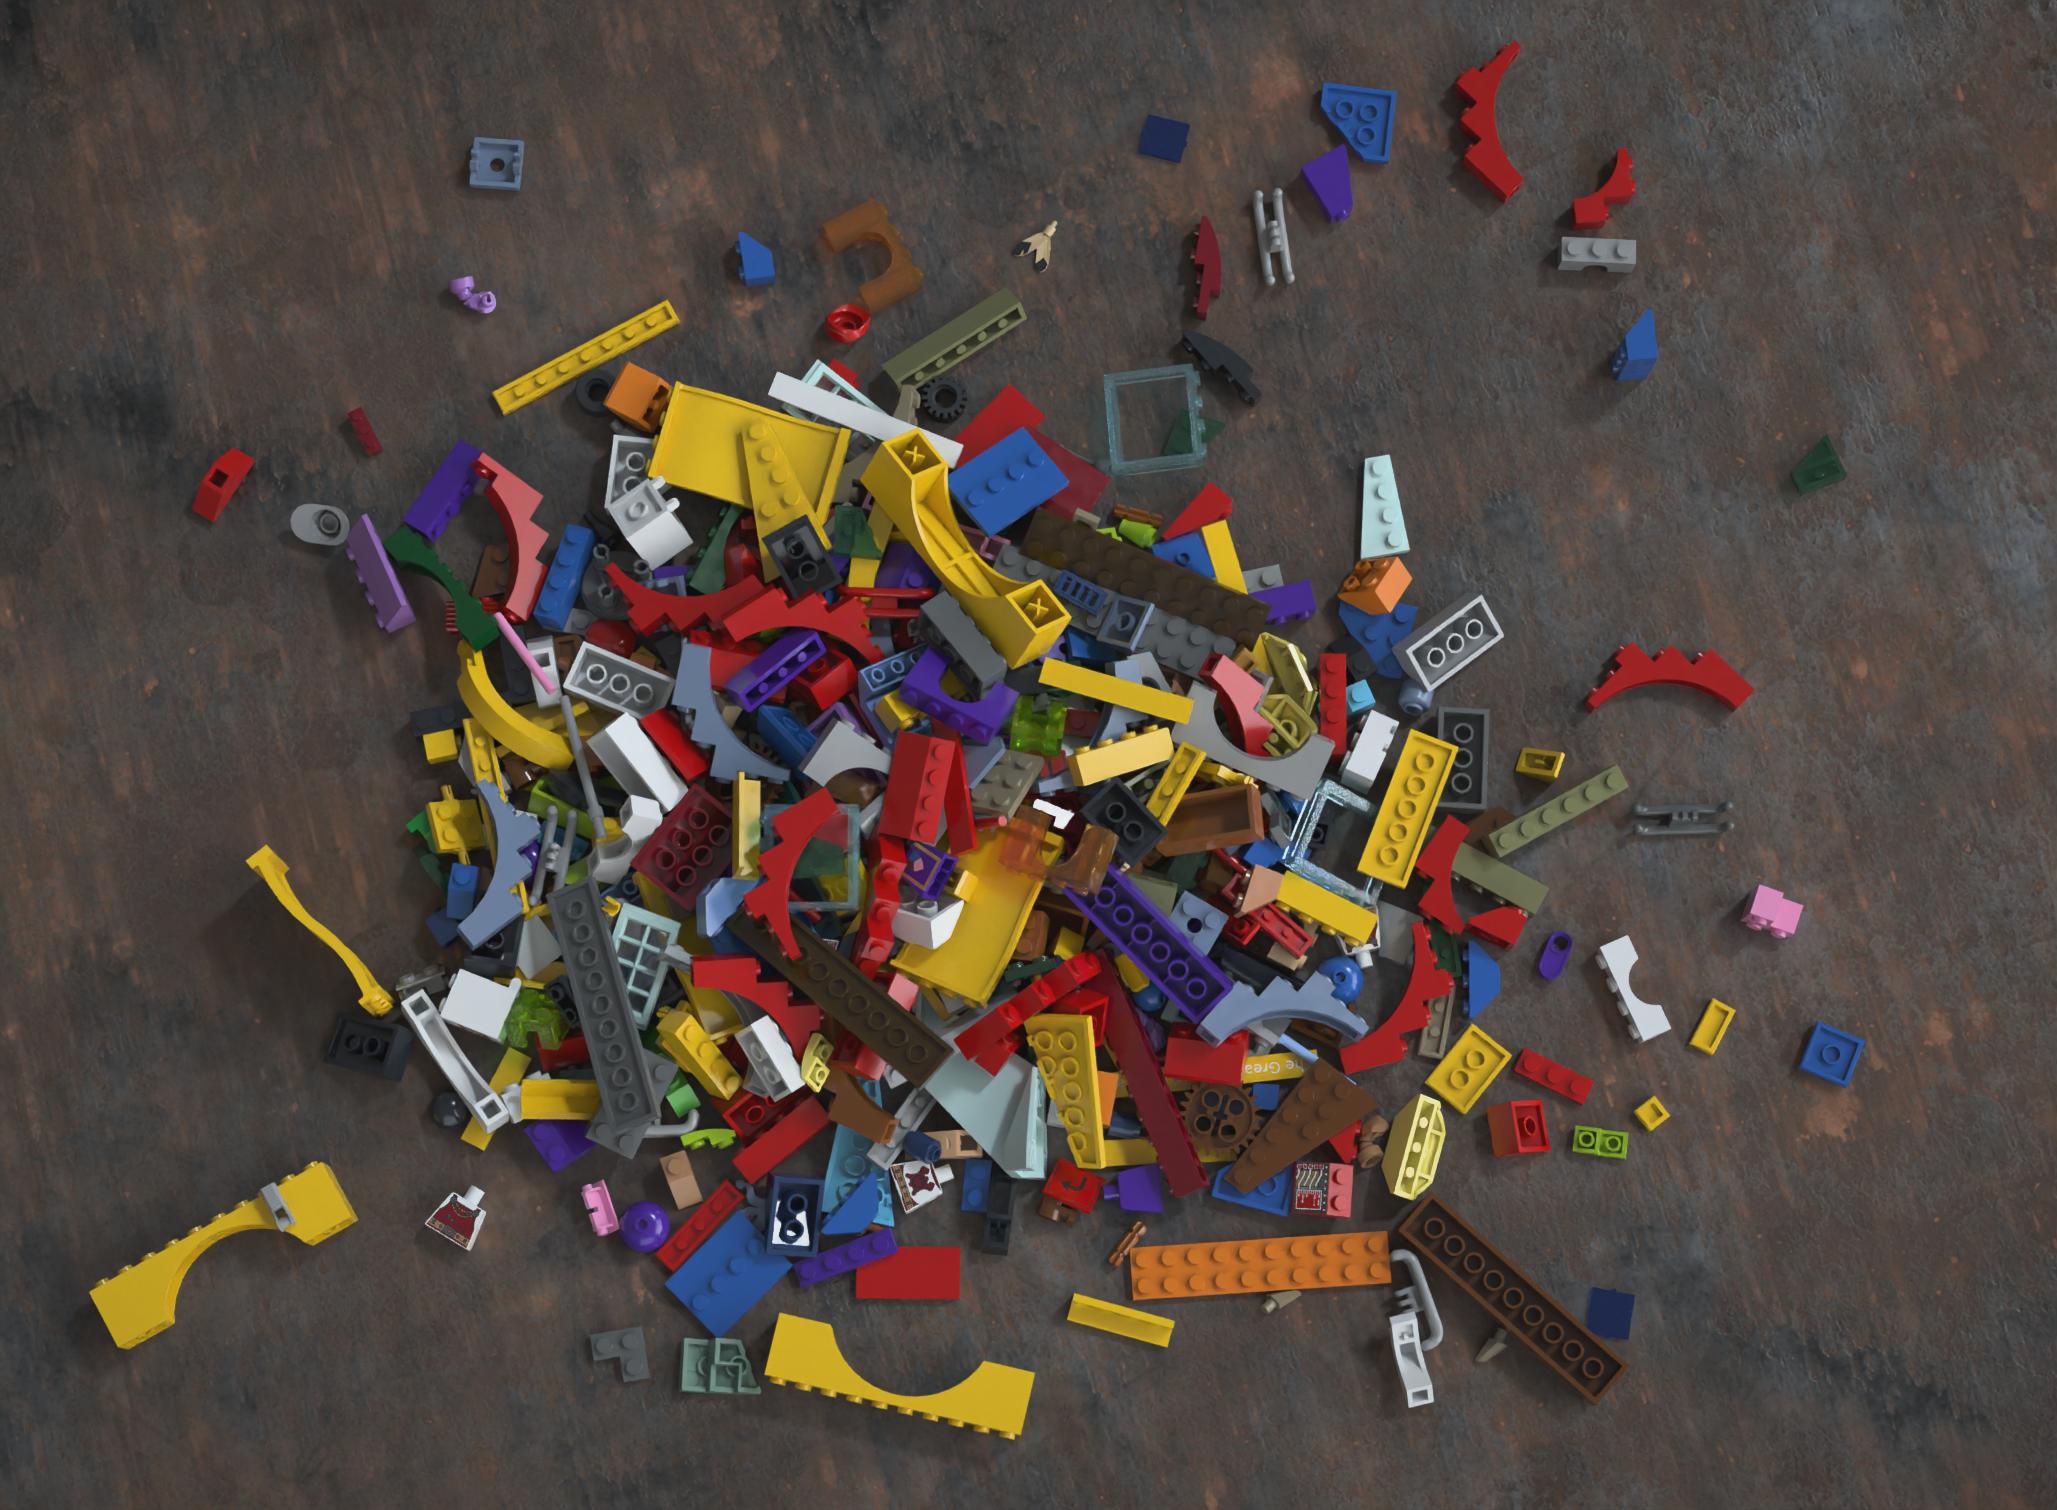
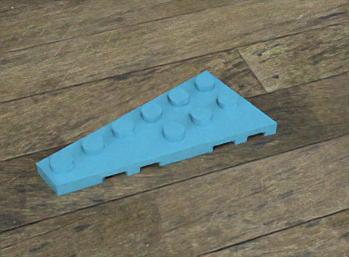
M857 1077V1080L867 1094L882 1108L879 1081L865 1080ZM838 1123L825 1179L822 1212L835 1215L841 1208L838 1203L847 1193L852 1195L858 1189L855 1186L857 1181L864 1174L869 1176L873 1172L877 1176L879 1215L873 1220V1223L894 1227L889 1169L883 1172L864 1157L874 1141Z

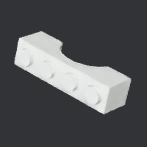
M630 794L619 811L621 828L626 834L612 842L597 843L587 858L589 877L593 876L597 881L617 885L622 877L626 876L630 867L629 863L650 839L654 830L661 825L662 813H660L659 801Z
M1628 935L1596 950L1598 953L1595 956L1596 961L1601 969L1605 968L1609 977L1606 979L1608 987L1612 993L1616 992L1619 1002H1617L1621 1014L1623 1016L1626 1015L1630 1022L1628 1029L1632 1038L1637 1039L1640 1044L1670 1030L1671 1027L1661 1005H1650L1640 1001L1630 989L1629 972L1632 965L1638 960V956Z

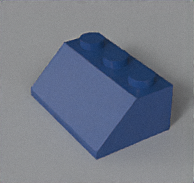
M1647 310L1624 337L1622 343L1619 344L1614 358L1611 359V371L1616 373V381L1646 379L1657 361L1658 353L1653 310Z
M761 705L758 709L757 731L763 736L762 740L779 753L778 757L781 761L790 765L795 770L794 774L798 779L803 782H816L798 769L817 741L816 737L788 708Z

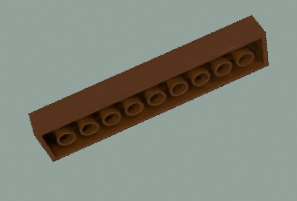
M1431 1191L1396 1230V1234L1591 1406L1598 1404L1630 1366L1434 1192Z

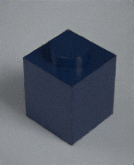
M439 907L428 914L429 918L425 923L440 945L447 949L462 937L457 932L459 925L457 921L446 917L447 907L443 909Z

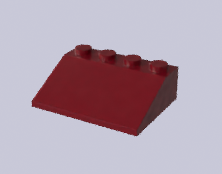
M1028 425L1025 430L1069 480V485L1040 504L1039 507L1070 520L1073 519L1077 508L1091 513L1112 479ZM1038 506L1026 514L1033 518Z
M694 783L629 864L692 914L696 906V897L712 879L721 878L732 865L733 813Z

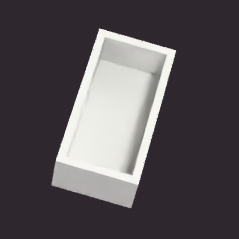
M627 712L608 723L586 741L629 796L631 794L659 801L660 813L662 815L674 808L688 792L685 781L675 774L670 762L661 756L655 748L653 740L642 732L637 720Z

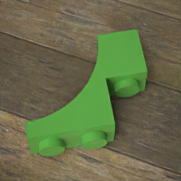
M653 1023L648 1025L647 1030L638 1029L642 1047L673 1061L655 1044L660 1034ZM678 1067L665 1096L680 1118L691 1109L700 1106L701 1103Z

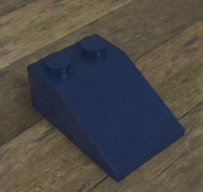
M768 1172L765 1193L766 1254L817 1257L825 1180L818 1175Z

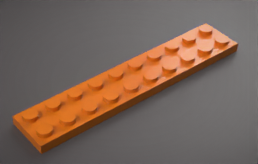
M1387 1231L1132 1248L1129 1253L1133 1301L1391 1283Z

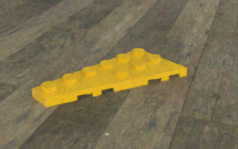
M762 415L742 426L741 430L765 584L768 585L781 578L782 575L761 539L766 535L807 514L827 552L834 548L766 417Z
M1037 1013L1024 1022L1028 1033L1026 1038L1029 1046H1033L1038 1058L1036 1063L1051 1100L1055 1101L1058 1108L1057 1116L1059 1121L1064 1123L1068 1133L1067 1141L1078 1168L1102 1169L1106 1166L1092 1016Z

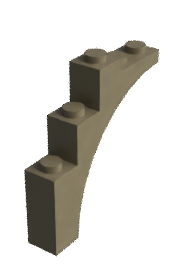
M903 384L899 404L893 417L917 427L915 410L920 406V394L913 385ZM877 439L864 453L843 465L831 506L840 508L847 500L855 507V502H858L860 497V489L857 485L864 486L860 478L883 441Z

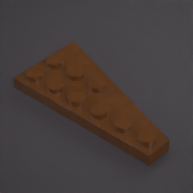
M1319 1057L1224 1179L1245 1195L1381 1104Z

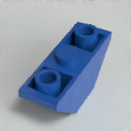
M1468 941L1466 947H1462L1461 953L1462 963H1466V973H1462V988H1466V998L1462 999V1013L1467 1014V1020H1473L1499 994L1500 966L1475 941Z
M873 1172L869 1176L864 1174L857 1181L855 1186L858 1189L852 1195L847 1193L838 1203L841 1208L835 1215L830 1213L822 1221V1234L825 1236L862 1234L879 1215L876 1174Z

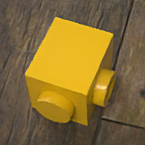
M453 729L423 735L427 759L430 764L459 759L463 743L461 735L456 736Z

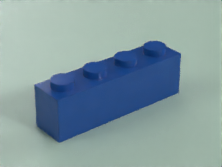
M572 524L567 525L533 613L540 625L564 631L582 584L584 573L591 561L593 549L598 542L591 529Z

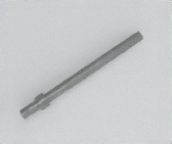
M561 696L559 702L587 800L589 821L593 822L597 839H603L607 837L603 823L604 813L602 806L598 805L569 696Z

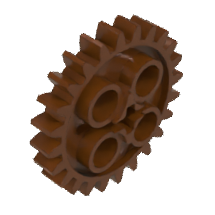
M742 741L750 750L764 759L777 765L782 763L778 757L774 758L776 754L772 750L768 751L765 745L762 744L759 747L753 741L749 747L746 741ZM708 774L707 777L711 780L704 782V785L710 789L707 793L733 813V794L726 797V792L733 787L734 780H731L730 784L715 781V776ZM760 776L758 779L744 777V780L760 781V785L766 784L765 788L760 787V813H767L766 809L768 808L775 811V806L772 803L774 801L781 802L782 800L777 795L778 793H784L786 790L780 784L768 782V777Z
M1243 1080L1240 1086L1200 1082L1201 1087H1197L1194 1084L1191 1085L1194 1091L1193 1094L1189 1092L1184 1093L1189 1100L1188 1102H1180V1105L1186 1108L1185 1111H1180V1114L1185 1117L1184 1123L1187 1126L1189 1135L1192 1136V1142L1198 1143L1196 1151H1200L1205 1147L1206 1156L1214 1150L1216 1158H1219L1221 1151H1224L1226 1156L1230 1157V1149H1234L1239 1154L1240 1144L1248 1148L1246 1139L1255 1140V1136L1251 1131L1260 1130V1127L1255 1125L1254 1121L1262 1120L1261 1116L1255 1115V1111L1260 1110L1261 1106H1253V1102L1258 1097L1248 1096L1252 1088L1249 1087L1243 1090ZM1213 1092L1218 1095L1219 1103L1216 1106L1209 1107L1205 1104L1204 1097L1207 1093ZM1224 1094H1228L1229 1098L1224 1110L1227 1120H1221L1215 1138H1212L1211 1133L1216 1121V1117L1212 1116V1114L1219 1111ZM1237 1100L1243 1104L1244 1110L1241 1114L1234 1115L1229 1111V1104L1232 1101ZM1200 1117H1207L1211 1121V1127L1208 1131L1198 1130L1196 1121ZM1225 1125L1233 1126L1236 1131L1235 1137L1230 1140L1224 1139L1221 1136L1222 1127Z

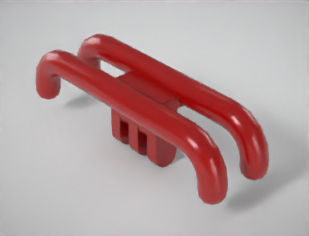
M841 584L835 587L836 594L840 596H847L852 593L854 597L872 598V608H867L868 610L864 612L867 618L918 619L920 609H897L899 598L929 599L936 595V590L933 587L928 589L846 587Z

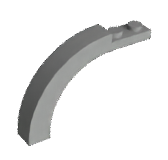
M667 944L660 949L657 956L658 960L690 974V956L692 955L684 952L685 949L676 944ZM716 989L734 1007L743 1023L744 1029L766 1015L773 1020V1017L752 1000L734 992ZM748 1059L747 1073L742 1088L766 1098L770 1094Z

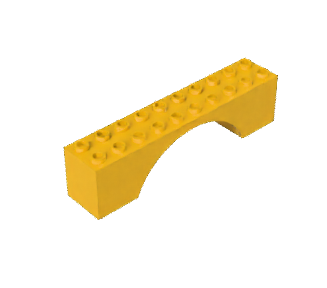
M919 428L882 442L860 478L863 485L952 596L956 598L964 611L973 619L980 631L988 637L996 651L1005 658L1012 670L1047 654L1071 620L1070 614L1041 579L1034 582L1011 580L997 573L976 554L963 535L953 512L948 489L949 465Z
M317 1161L303 1167L304 1172L297 1176L294 1174L286 1176L280 1180L281 1185L277 1186L297 1222L295 1225L290 1224L285 1227V1232L297 1236L312 1246L358 1221L330 1166L323 1162L318 1164ZM259 1192L257 1193L258 1198L251 1202L244 1200L233 1207V1212L227 1215L221 1213L210 1220L211 1224L208 1226L193 1228L187 1232L188 1237L183 1240L174 1239L164 1245L165 1250L158 1254L151 1252L143 1256L140 1264L134 1267L128 1265L117 1272L118 1276L111 1280L105 1278L94 1284L95 1289L89 1293L119 1348L129 1350L175 1324V1302L181 1282L192 1263L209 1246L239 1231L258 1228L280 1230ZM284 1209L276 1213L279 1219L287 1215Z
M780 1312L765 1370V1375L770 1377L769 1381L771 1383L786 1386V1381L795 1383L796 1389L811 1392L812 1387L821 1389L820 1394L836 1398L837 1393L844 1394L847 1401L862 1404V1400L865 1399L872 1401V1407L887 1410L888 1405L898 1407V1413L910 1416L913 1415V1411L923 1413V1419L938 1422L939 1417L949 1419V1425L963 1428L964 1423L974 1425V1431L989 1434V1430L992 1429L1000 1431L999 1437L1014 1440L1015 1435L1021 1436L1035 1375L1034 1372L983 1361L969 1378L949 1390L918 1397L896 1395L874 1387L850 1368L838 1349L831 1324Z

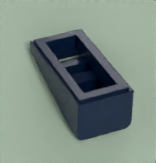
M1065 569L1062 570L1052 590L1054 596L1096 617L1108 596V593ZM1066 580H1068L1071 583L1067 591L1064 592L1062 588ZM1075 585L1080 586L1076 596H1071ZM1086 589L1089 593L1085 601L1082 602L1080 598ZM1096 594L1098 598L1092 608L1089 606L1093 595Z

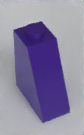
M1342 144L1301 167L1300 177L1329 224L1335 221L1340 223L1350 216L1353 207L1347 149Z

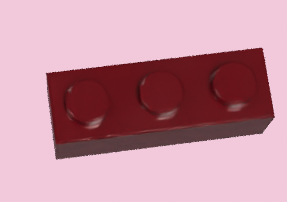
M359 407L347 413L369 457L384 451L362 408Z

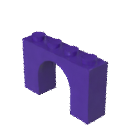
M929 646L903 680L897 699L988 746L1014 711L1019 692L997 681L986 697L978 702L964 703L950 698L942 691L939 684L945 678L952 658Z

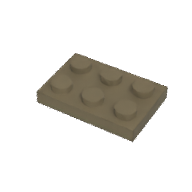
M1006 749V752L973 790L971 789L972 812L994 817L1004 816L1006 819L1011 820L1045 765L1043 757Z

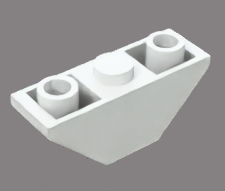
M553 636L528 639L527 649L556 687V691L548 695L531 672L539 709L559 706V698L563 696Z

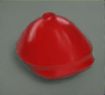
M852 304L841 305L825 318L823 323L824 330L835 342L850 344L858 340L867 331L871 317L867 311Z
M600 619L589 626L585 642L628 659L634 651L635 636L632 629L622 621Z

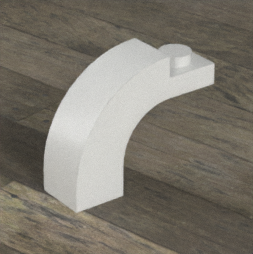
M1415 1312L1389 1317V1334L1393 1355L1408 1407L1434 1402L1432 1383L1421 1350Z

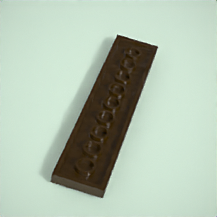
M1039 506L1019 551L1020 555L1036 560L1041 564L1060 571L1065 569L1093 584L1130 598L1153 603L1154 607L1169 612L1171 615H1176L1195 625H1200L1214 631L1218 635H1223L1237 641L1236 646L1239 647L1242 644L1250 652H1253L1272 608V605Z
M741 906L724 924L729 931L919 1091L925 1087L955 1053V1050L790 911L791 930L802 954L801 957L794 961L790 956L784 958L777 946L781 942L776 933L771 935L764 923L768 919L767 917L759 921L754 916L749 918L743 906Z

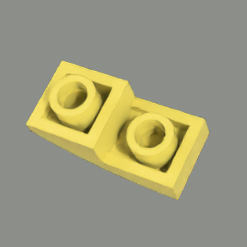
M819 1033L812 1034L806 1047L801 1067V1078L814 1092L818 1093L830 1072L825 1064L834 1049Z

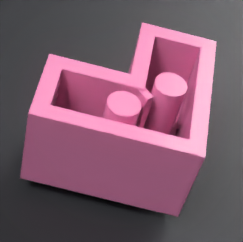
M1759 884L1749 894L1741 921L1746 922V926L1751 929L1761 930L1763 928L1771 931L1770 934L1780 939L1789 938L1795 932L1803 905L1782 898L1783 892Z

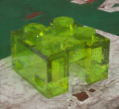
M1018 696L1014 710L1009 750L1022 753L1036 750L1041 751L1045 756L1060 757L1068 701L1051 699L1050 713L1047 716L1032 713L1034 696Z
M522 989L504 1021V1027L512 1047H526L528 1045L525 1037L527 1031H537L542 1049L558 1050L570 1028V1025L549 995L539 994L538 990Z

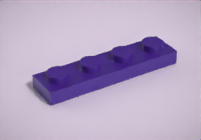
M887 1227L817 1254V1257H808L795 1262L793 1266L801 1288H806L898 1253L899 1250L891 1228Z

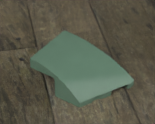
M713 1338L711 1340L681 1339L678 1391L713 1394H761L760 1386H757L752 1374L751 1364L745 1357V1349L741 1340Z

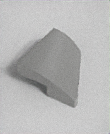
M1378 900L1376 904L1380 933L1378 956L1402 967L1413 945L1410 923L1423 922L1424 918Z

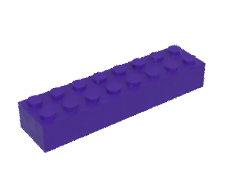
M1088 837L1051 872L1050 879L1195 1024L1233 990V982Z

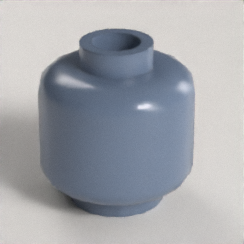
M1408 679L1402 684L1398 698L1399 705L1405 713L1419 716L1430 709L1434 689L1426 692L1418 681Z

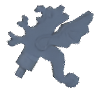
M738 1180L736 1187L738 1189L746 1187L747 1199L751 1205L755 1206H747L744 1210L740 1211L750 1221L758 1214L752 1224L759 1231H765V1198L757 1197L751 1184L745 1183L744 1180Z

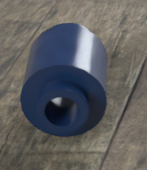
M1112 1110L1110 1126L1103 1129L1107 1130L1108 1136L1131 1140L1132 1137L1139 1138L1142 1123L1136 1117V1114Z
M909 1131L902 1142V1148L906 1150L908 1155L928 1165L936 1162L942 1153L941 1143L920 1131Z

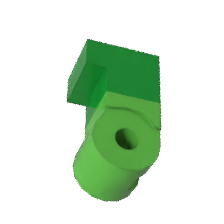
M426 809L406 824V827L414 836L420 832L425 837L430 851L435 856L445 857L449 855V852L437 853Z

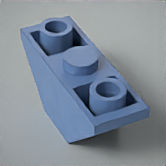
M712 879L696 897L697 935L700 938L715 937L723 929L721 924L727 918L730 919L739 909L738 905L744 899L743 895L755 889L756 884L760 880Z

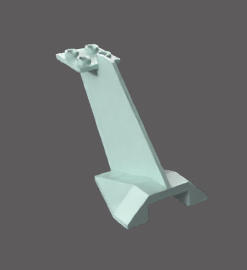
M918 990L917 999L912 1005V1011L916 1013V1018L930 1030H938L959 1018L958 1015H954L946 1022H943L922 991ZM962 1052L949 1058L925 1085L927 1091L1012 1178L1047 1181L1046 1086L1039 1068L1014 1053L1003 1070L994 1077L974 1062L978 1055L969 1061L966 1060Z

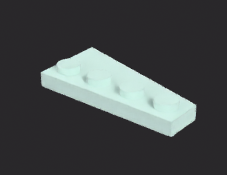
M1390 455L1366 458L1364 460L1360 560L1409 552L1410 548Z

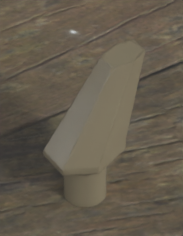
M1294 1289L1267 1294L1266 1302L1260 1308L1263 1313L1269 1314L1274 1308L1281 1309L1301 1296V1292Z
M1498 1328L1494 1339H1488L1475 1358V1361L1485 1363L1506 1348L1507 1345L1503 1342L1508 1331Z

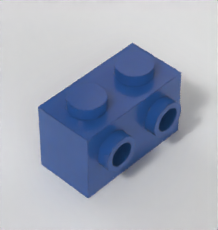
M1264 832V841L1244 844L1232 855L1249 869L1255 864L1271 868L1278 860L1279 856L1277 853L1280 848L1275 845L1276 842L1272 841L1270 835Z

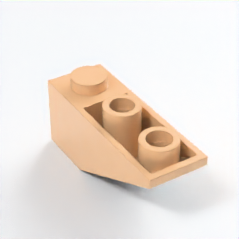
M966 1130L924 1133L941 1143L942 1153L939 1159L983 1157L982 1147ZM905 1150V1160H918L908 1155Z

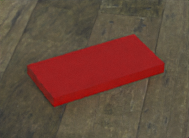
M1009 383L953 440L964 446L955 469H959L1021 427L1026 429L1030 425L1036 429L1046 417Z
M898 1247V1253L856 1268V1299L960 1300V1247Z

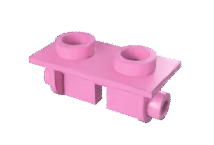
M601 1180L593 1185L583 1186L581 1196H583L587 1210L592 1208L594 1210V1213L589 1214L593 1231L597 1232L598 1236H605L620 1229L605 1181Z

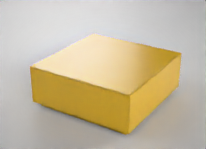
M1655 1096L1633 1111L1648 1132L1670 1117Z

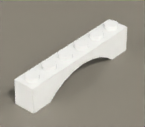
M420 990L401 1002V1013L485 1133L488 1135L509 1121V1111L495 1091L482 1079L466 1058L424 990Z

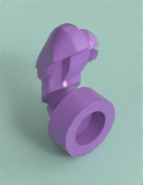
M472 276L448 282L450 292L456 294L460 301H464L462 305L477 310L482 314L494 310L496 299L490 291L478 294L471 293L475 286Z
M1135 1006L1154 1052H1158L1160 1048L1166 1046L1167 1041L1164 1029L1153 1018L1149 1019L1148 1015L1143 1013L1141 1008Z

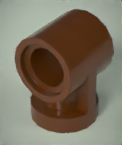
M524 757L515 759L504 767L516 791L538 780L537 773L542 772L543 775L549 773L548 768L531 762Z
M1042 1193L1035 1214L1057 1223L1063 1218L1066 1220L1065 1225L1072 1227L1078 1210Z

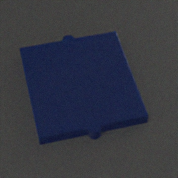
M1149 114L1145 130L1141 132L1142 141L1139 153L1181 163L1184 147L1188 145L1186 140L1190 124Z
M1592 1287L1586 1328L1593 1334L1603 1335L1605 1339L1613 1337L1628 1340L1635 1295L1617 1292L1615 1288L1606 1290Z

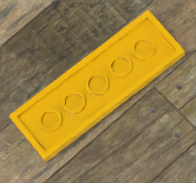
M1410 730L1356 871L1405 889L1459 747L1416 730Z

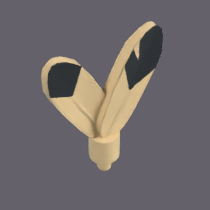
M1053 221L1051 225L1048 224L1043 232L1017 244L1013 254L1015 256H1024L1037 249L1036 266L1039 272H1044L1049 264L1050 238L1056 231L1057 221Z

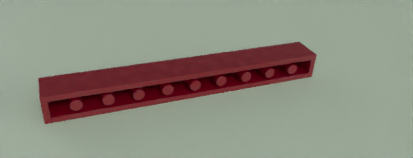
M1100 948L1092 953L1099 959L1103 971L1086 981L1085 984L1089 990L1109 996L1104 1028L1108 1036L1106 1038L1107 1045L1112 1052H1115L1118 1060L1116 1061L1117 1069L1122 1076H1125L1128 1083L1126 1085L1128 1095L1131 1099L1135 1100L1138 1107L1136 1109L1137 1116L1147 1128V1140L1152 1147H1155L1158 1155L1156 1157L1157 1164L1166 1173L1168 1190L1176 1198L1185 1197L1209 1186L1210 1182L1127 986L1114 960L1111 948Z

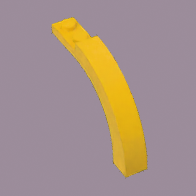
M464 639L461 640L457 646V654L460 656L462 673L457 680V686L464 703L475 719L496 740L516 754L543 767L567 771L575 758L570 738L545 730L514 711L500 697L491 684L485 669L481 650L475 653Z

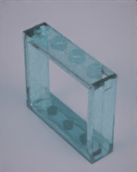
M1192 363L1103 375L1111 465L1115 477L1204 466L1203 458L1207 457V445L1202 443L1201 434H1205L1204 419L1199 418V410H1203L1202 396L1197 395L1196 387L1201 386L1199 371L1194 370ZM1186 377L1193 453L1124 462L1117 385Z
M1320 779L1311 800L1305 801L1291 836V845L1287 847L1281 863L1290 867L1292 873L1299 876L1305 875L1310 878V882L1320 887L1325 886L1330 889V892L1342 898L1345 897L1362 908L1364 906H1375L1384 881L1368 876L1363 891L1303 859L1327 798L1373 824L1380 810L1379 807L1333 781Z
M764 804V811H760L759 818L760 827H764V837L759 838L760 853H765L774 847V834L770 828L774 823L771 818L795 804ZM836 804L840 811L838 815H848V902H788L789 911H860L859 804ZM768 877L764 879V883L769 881Z

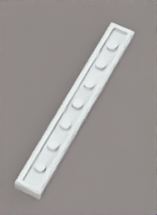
M778 371L768 393V396L883 442L919 428ZM919 428L947 462L948 467L955 469L964 446Z

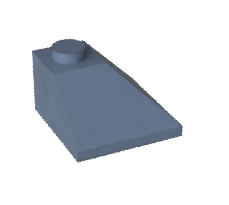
M1000 736L994 737L988 746L975 739L962 741L968 785L972 790L1006 752L1004 740Z

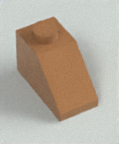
M685 1150L661 1158L660 1161L678 1209L681 1210L702 1202L703 1198Z

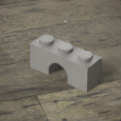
M1562 237L1558 245L1557 270L1582 271L1586 266L1601 265L1607 267V272L1631 273L1636 265V240Z
M1150 651L1125 658H1138L1142 684L1144 686L1172 693ZM1148 714L1149 719L1142 720L1145 727L1158 724L1159 728L1168 727V729H1172L1175 721Z

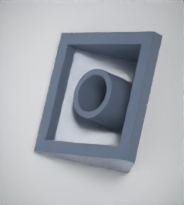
M1117 594L1096 640L1128 656L1133 655L1155 605Z

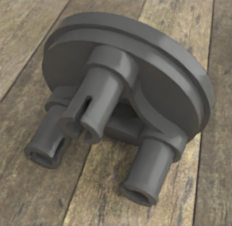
M598 544V550L596 546L593 549V561L587 567L580 586L583 602L587 609L600 619L628 622L631 620L627 614L630 608L621 598L624 593L620 588L615 591L606 578L610 575L605 568L613 562L627 577L635 582L655 579L654 573L646 560L629 552H609L608 546Z

